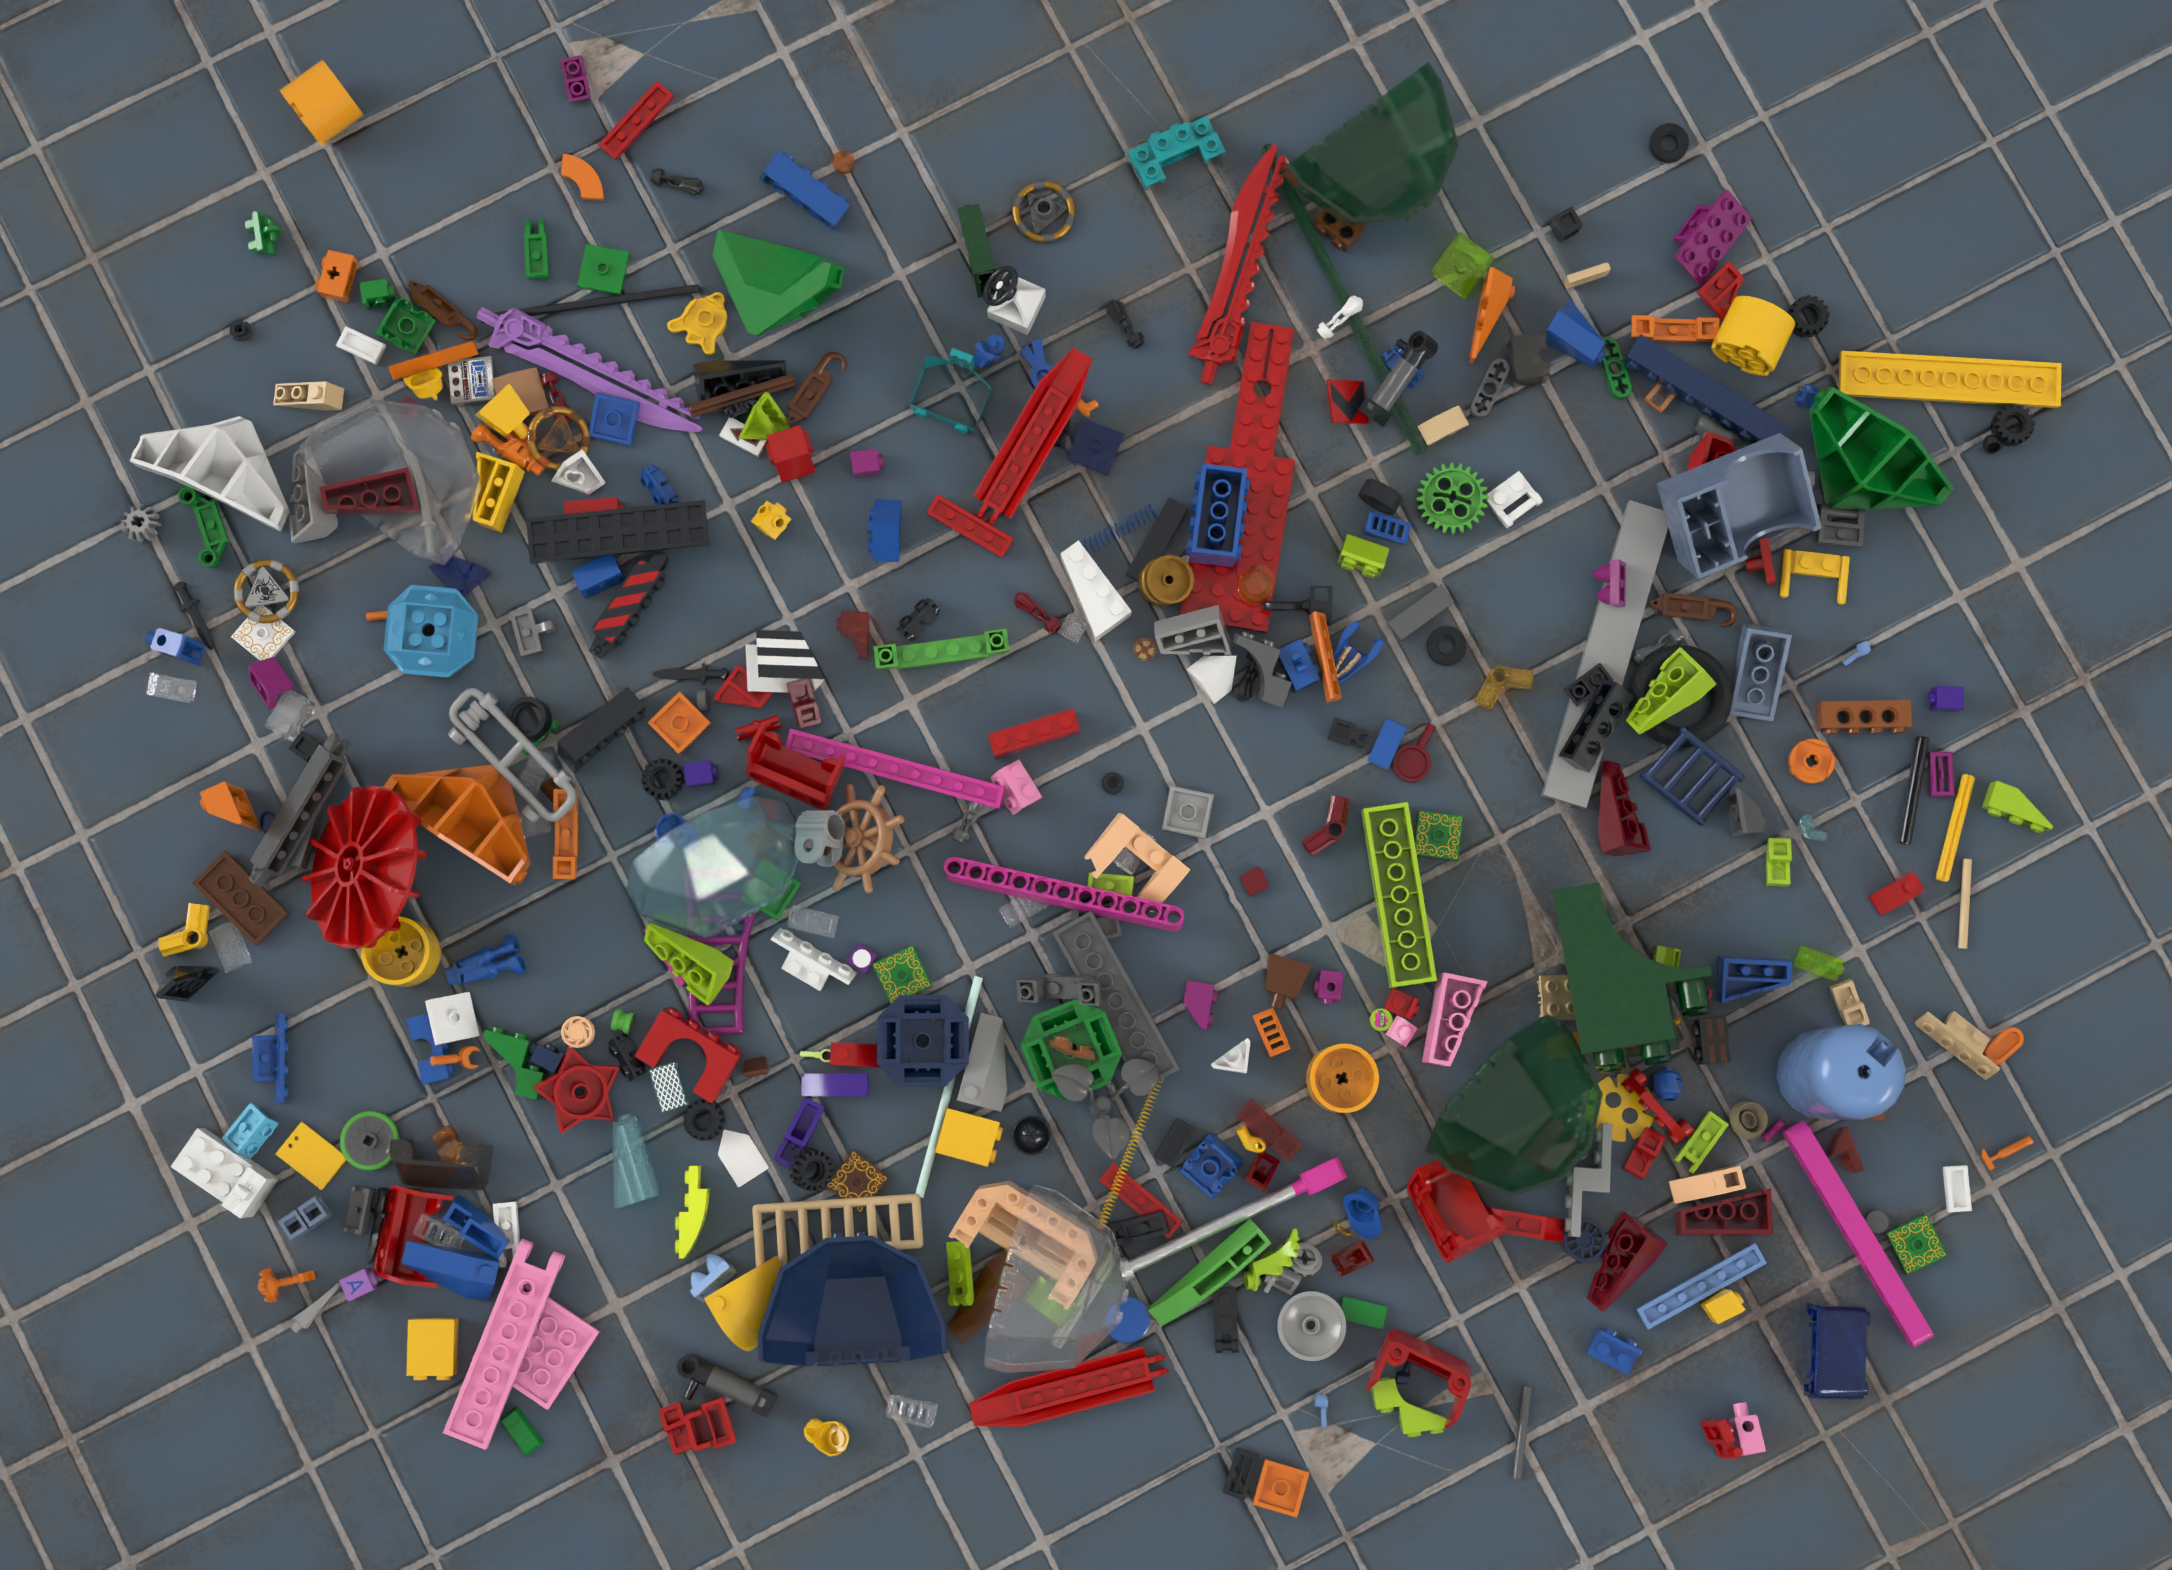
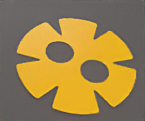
M1626 1074L1617 1075V1088L1609 1076L1601 1080L1590 1094V1099L1601 1103V1105L1588 1106V1113L1593 1126L1599 1128V1124L1602 1123L1612 1124V1140L1619 1142L1626 1141V1128L1632 1138L1636 1139L1644 1128H1649L1653 1122L1652 1116L1642 1112L1646 1110L1638 1103L1640 1098L1634 1091L1629 1094L1621 1085L1630 1076ZM1645 1087V1089H1646V1090L1650 1093V1095L1652 1096V1093L1650 1092L1649 1088H1648V1087ZM1610 1092H1616L1621 1097V1104L1616 1108H1610L1605 1102V1098ZM1626 1108H1633L1637 1111L1638 1118L1636 1122L1628 1124L1623 1120L1622 1113Z

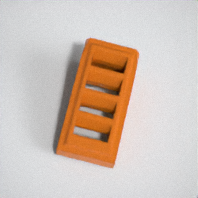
M1273 1007L1252 1016L1269 1058L1291 1049ZM1270 1015L1272 1016L1273 1020H1270L1263 1024H1261L1259 1021ZM1275 1024V1029L1264 1032L1263 1028ZM1279 1033V1037L1268 1041L1267 1036ZM1282 1041L1283 1045L1271 1049V1044Z

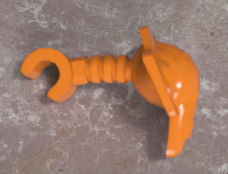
M269 1267L259 1272V1276H262V1278L258 1282L257 1289L262 1295H266L264 1298L265 1302H277V1297L279 1296V1291L277 1290L279 1287L315 1280V1272L313 1270L295 1276L276 1279L275 1272Z

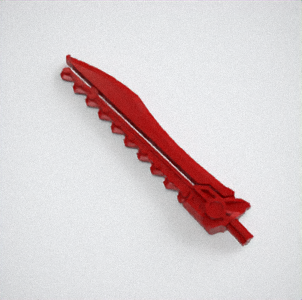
M1275 144L1271 145V148L1254 167L1235 201L1231 211L1229 235L1221 273L1201 328L1196 336L1198 343L1194 344L1188 352L1189 356L1205 361L1200 382L1206 385H1213L1218 366L1235 361L1243 326L1245 325V320L1241 313L1250 307L1246 295L1255 289L1254 282L1250 279L1260 271L1259 264L1255 260L1265 254L1264 247L1260 243L1269 236V229L1265 225L1274 219V212L1270 207L1279 201V195L1275 192V189L1284 183L1280 172L1289 165L1288 158L1280 155L1270 185H1266L1277 153V145ZM1265 194L1266 197L1227 316L1223 318L1262 195ZM1216 322V324H1215V326H1214V328H1213V331H1212V333H1211V335H1210V338L1208 339V336H1209V333H1210L1211 328H1212V326H1213V323Z

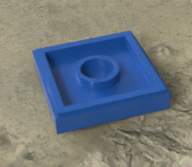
M596 392L589 435L631 446L633 444L640 402Z

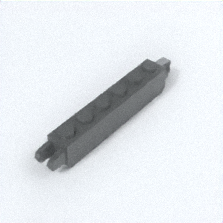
M331 733L323 746L318 745L250 859L254 865L249 880L253 884L262 887L271 875L277 877L282 875L345 770L347 760L344 759V756L350 747V740L342 738L339 742V735Z

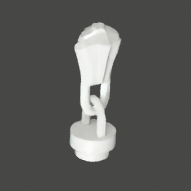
M1351 296L1344 307L1333 316L1331 321L1327 324L1321 322L1318 325V333L1325 340L1328 337L1331 338L1334 335L1332 330L1336 326L1341 325L1350 316L1362 310L1363 300L1360 297ZM1343 314L1344 317L1340 320L1338 317Z

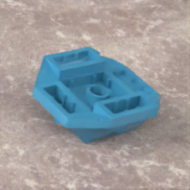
M410 585L388 605L383 650L403 674L450 678L475 659L479 614L457 589ZM432 625L435 627L434 634L429 637L425 636V628Z

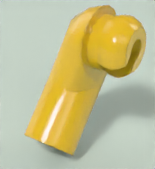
M1246 1125L1236 1129L1245 1149L1256 1153L1265 1151V1141L1250 1135Z

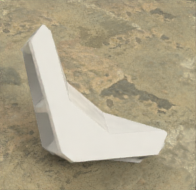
M240 416L210 425L143 434L140 436V441L132 453L130 462L137 467L182 483L280 532L290 514L289 507L253 423Z

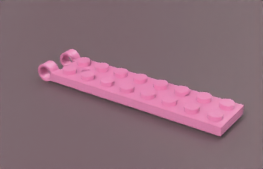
M523 1238L517 1247L443 1431L444 1434L485 1450L488 1449L557 1274L565 1259L564 1254L554 1251L549 1259L546 1270L527 1263L526 1260L531 1253L534 1243ZM528 1283L531 1285L530 1292L523 1290L524 1284Z

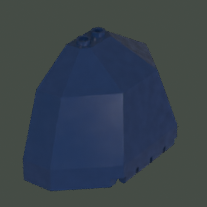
M867 1232L855 1233L853 1237H845V1234L838 1233L832 1234L831 1238H825L780 1268L758 1333V1359L761 1363L813 1366L817 1362V1366H834V1357H838V1365L857 1364L858 1355H860L861 1364L879 1363V1354H883L884 1363L900 1362V1358L904 1361H912L948 1353L947 1328L919 1260L872 1235L868 1236Z

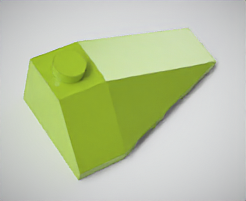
M651 922L647 925L644 942L662 961L666 960L674 969L672 973L676 977L680 975L688 984L686 989L706 1005H710L729 979L734 961L713 947Z

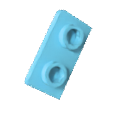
M250 1102L222 1139L236 1154L251 1159L267 1138L272 1135L278 1126V1122L269 1118L257 1105Z

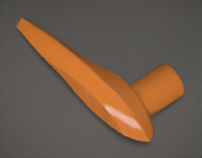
M1080 398L1076 408L1084 416L1090 417V411L1098 408L1099 405L1095 399L1085 403Z

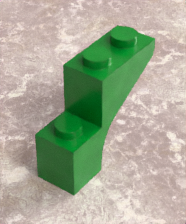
M492 1027V1031L485 1030L484 1039L515 1071L516 1088L514 1094L540 1100L541 1094L533 1087L545 1080L547 1073L541 1072L542 1067L530 1064L526 1068L533 1041L527 1040L528 1035L514 1032V1036L506 1035V1030Z

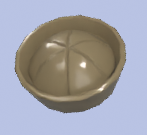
M1752 1101L1736 1103L1730 1113V1124L1733 1131L1744 1139H1756L1764 1133L1768 1123V1115L1765 1109Z

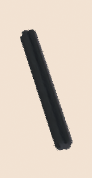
M1918 736L1915 741L1898 836V843L1902 845H1910L1929 745V738L1925 736Z

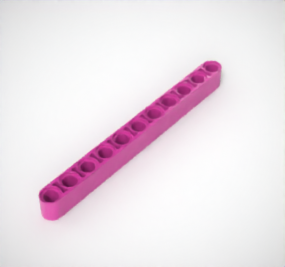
M958 857L948 858L944 863L946 878L952 883L1088 913L1092 911L1095 915L1170 932H1177L1184 925L1183 910L1177 906ZM957 866L960 868V871L953 874L949 872V869ZM975 871L982 873L979 878H972L971 874ZM996 876L1004 878L1001 883H994L992 881ZM1017 881L1026 883L1023 888H1016L1014 886ZM1039 886L1048 888L1045 893H1038L1036 891ZM1068 891L1070 895L1067 898H1061L1058 896V893ZM1082 896H1090L1092 900L1088 903H1083L1080 901V898ZM1109 900L1114 905L1110 908H1105L1102 906V903ZM1132 905L1136 910L1132 913H1127L1124 911V908ZM1154 910L1158 915L1154 918H1149L1146 913ZM1172 915H1176L1180 918V920L1176 923H1172L1168 920V918Z
M1802 1120L1783 1131L1785 1140L1908 1344L1914 1349L1933 1338L1934 1335L1809 1126Z

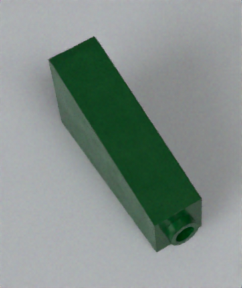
M979 204L966 205L957 209L979 298L983 297L984 286L990 275L995 271V266ZM990 289V295L996 293L995 289Z

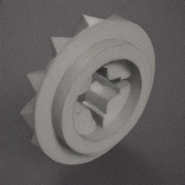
M1298 1243L1300 1245V1248L1296 1250L1298 1256L1296 1258L1291 1257L1293 1262L1291 1267L1294 1269L1295 1274L1301 1273L1304 1277L1306 1275L1313 1276L1322 1266V1256L1314 1246L1308 1243ZM1302 1254L1307 1261L1306 1265L1300 1260Z

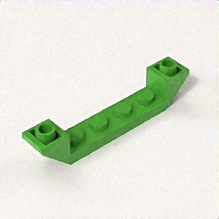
M1007 629L985 631V635L896 646V643L873 646L876 669H908L989 658L1009 652Z

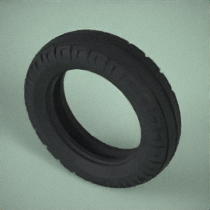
M1674 645L1655 651L1638 666L1633 675L1629 693L1634 696L1630 702L1631 711L1639 699L1645 697L1650 687L1648 685L1661 672L1660 667L1664 661L1681 647L1716 682V685L1710 690L1711 704L1706 716L1699 723L1685 727L1703 742L1709 740L1721 730L1731 712L1733 692L1727 672L1717 659L1696 647ZM1662 721L1645 731V733L1654 740L1669 746L1679 735L1680 727ZM1686 740L1680 747H1690L1693 745Z

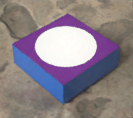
M858 943L846 962L866 974L878 955Z

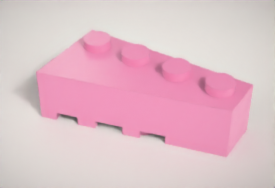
M1437 973L1422 1058L1423 1063L1451 1067L1461 1044L1463 1034L1469 1026L1470 1018L1479 1003L1480 995L1488 981L1449 973Z

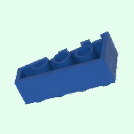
M778 151L762 172L759 180L763 183L771 182L776 192L790 195L789 198L792 203L801 208L806 206L809 208L807 212L830 229H833L850 206L846 203L848 200L840 193L835 194L829 190L830 186L823 180H816L812 177V172L802 165L799 167L793 162L794 158L788 153Z

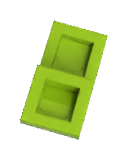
M1767 839L1766 886H1790L1791 839Z

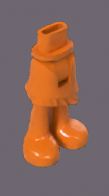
M484 424L478 425L471 434L470 439L477 443L486 442L497 449L496 454H501L502 458L526 469L527 472L532 471L537 476L544 471L545 465L548 463V461L542 458V453H540L541 456L536 461L528 449L527 441L529 440L527 437L521 440L513 431L504 437L508 440L506 443L496 437Z

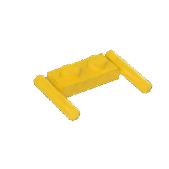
M1785 549L1783 551L1780 597L1787 598L1789 596L1791 573L1833 579L1839 578L1837 603L1844 605L1847 596L1850 557Z

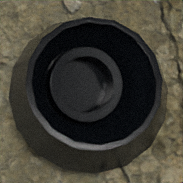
M1029 1115L1021 1118L1016 1122L1012 1130L1014 1146L1026 1155L1042 1153L1047 1149L1051 1141L1049 1125L1038 1116Z

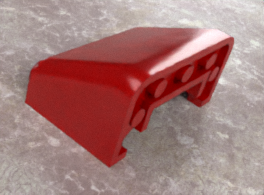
M1464 1151L1416 1168L1407 1183L1408 1194L1439 1253L1448 1263L1504 1235L1507 1230L1502 1217H1499L1497 1214L1489 1216L1469 1178L1472 1174L1473 1163L1467 1158Z

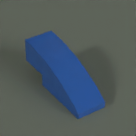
M460 1195L452 1203L443 1218L444 1221L461 1231L459 1236L497 1260L510 1241L486 1214Z

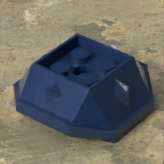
M899 995L877 1018V1064L899 1087H945L969 1064V1017L946 995ZM920 1034L925 1035L928 1039V1044L924 1048L916 1044V1038Z

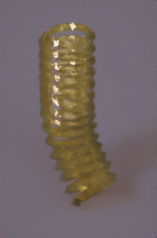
M1336 1221V1224H1333L1342 1236L1352 1238L1350 1231H1345L1342 1226H1338L1340 1224L1338 1221Z

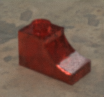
M841 611V617H837V630L840 631L842 637H848L853 641L859 659L868 660L869 613Z

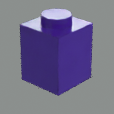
M1936 686L1932 688L1927 697L1930 711L1958 712L1963 710L1964 687Z
M711 760L684 763L685 782L688 788L715 785V779H718L717 765L713 766Z

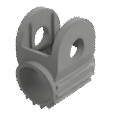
M807 810L798 816L799 818L795 825L794 849L797 858L801 862L806 864L816 862L822 867H832L839 861L843 851V838L846 828L844 819L841 817V814H838V811ZM825 846L831 847V852L828 855L824 853Z

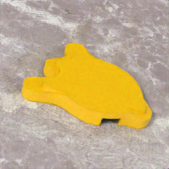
M715 292L710 296H706V298H695L686 306L680 317L667 323L668 330L671 333L688 332L686 336L687 344L700 345L707 356H712L716 351V340L727 326L726 300L724 295L720 292Z

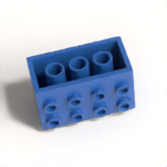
M1202 463L1201 472H1196L1194 490H1198V494L1193 496L1191 512H1195V516L1191 515L1189 533L1193 534L1192 538L1188 537L1186 555H1190L1189 562L1234 567L1235 561L1239 562L1242 544H1238V541L1242 540L1245 522H1241V518H1245L1247 500H1244V496H1247L1250 478H1246L1247 469Z

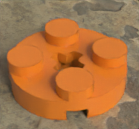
M1807 739L1801 741L1789 753V772L1797 780L1806 784L1821 782L1830 776L1834 769V755L1831 753L1829 746L1821 740ZM1812 755L1817 764L1809 767L1806 758H1810Z

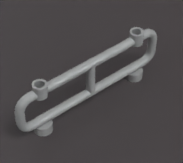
M476 688L466 689L450 707L449 716L454 725L448 733L451 739L460 745L467 739L528 802L522 813L529 820L536 822L542 817L547 821L554 822L563 818L576 802V791L569 782L572 776L564 769L559 772L495 705L498 702L496 696L490 692H487L485 695ZM470 697L477 698L479 704L488 710L518 741L501 761L458 716L459 709ZM524 748L553 778V781L567 793L566 801L554 813L549 812L507 768Z

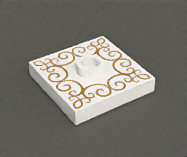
M264 605L257 606L253 610L261 615L274 614ZM247 618L231 637L261 661L275 657L296 631L282 620L273 623H257Z

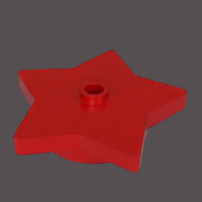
M568 1047L558 1073L539 1082L533 1088L555 1106L558 1129L560 1133H564L584 1119L614 1120L608 1092L619 1071V1067L613 1065H590L572 1047ZM578 1086H581L583 1088V1091L580 1094H576L574 1092V1090Z

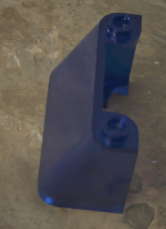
M1807 1303L1806 1314L1811 1315L1813 1322H1809V1327H1812L1810 1373H1807V1378L1811 1379V1381H1809V1384H1804V1396L1812 1399L1862 1400L1864 1395L1868 1394L1865 1372L1867 1326L1870 1325V1313L1862 1306Z

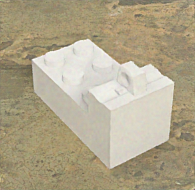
M206 1128L196 1129L171 1165L177 1172L222 1201L223 1204L221 1206L239 1218L253 1217L279 1180L277 1176L253 1160L236 1154L225 1141Z

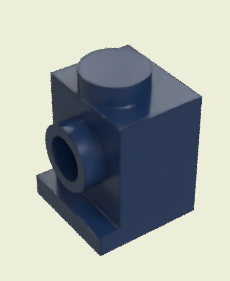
M535 1043L530 1052L532 1056L530 1061L552 1073H558L566 1052L560 1051V1053H557L558 1048L548 1043L545 1046Z

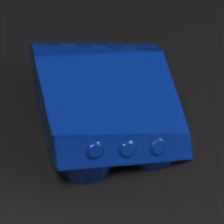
M1209 1133L1179 1168V1171L1211 1199H1214L1226 1183L1237 1173L1244 1161L1241 1155L1235 1153L1216 1134Z

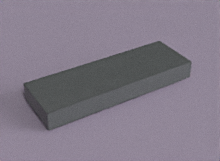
M1441 584L1387 624L1397 638L1402 641L1455 601Z

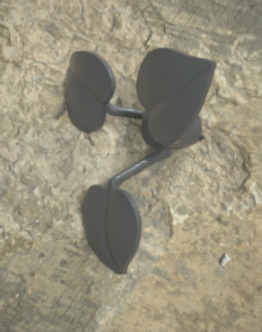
M1143 1059L1127 1061L1121 1069V1078L1127 1084L1110 1098L1104 1096L1094 1098L1093 1089L1089 1087L1094 1080L1093 1074L1082 1065L1069 1064L1053 1071L1051 1076L1061 1095L1069 1101H1081L1089 1092V1103H1091L1089 1112L1094 1118H1097L1092 1126L1093 1138L1101 1151L1113 1160L1127 1145L1130 1138V1130L1122 1119L1113 1118L1110 1120V1116L1107 1113L1111 1109V1102L1128 1087L1134 1096H1144L1150 1093L1158 1080V1068L1154 1063Z

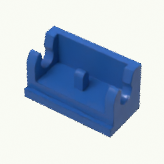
M614 556L600 557L571 571L585 599L625 581V577Z

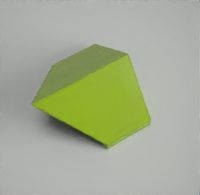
M765 392L753 406L738 439L768 440L767 435L786 430L790 427L788 420L769 392Z

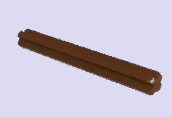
M792 374L696 402L688 406L689 412L692 417H696L737 403L759 398L765 392L772 394L795 386V379Z

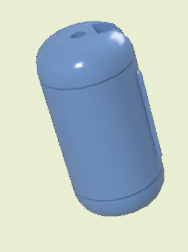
M1853 1024L1800 1033L1787 1043L1777 1062L1776 1079L1780 1093L1788 1104L1806 1117L1824 1120H1864L1881 1115L1896 1103L1904 1088L1906 1068L1898 1047L1884 1037L1879 1030L1873 1027H1866L1864 1024Z

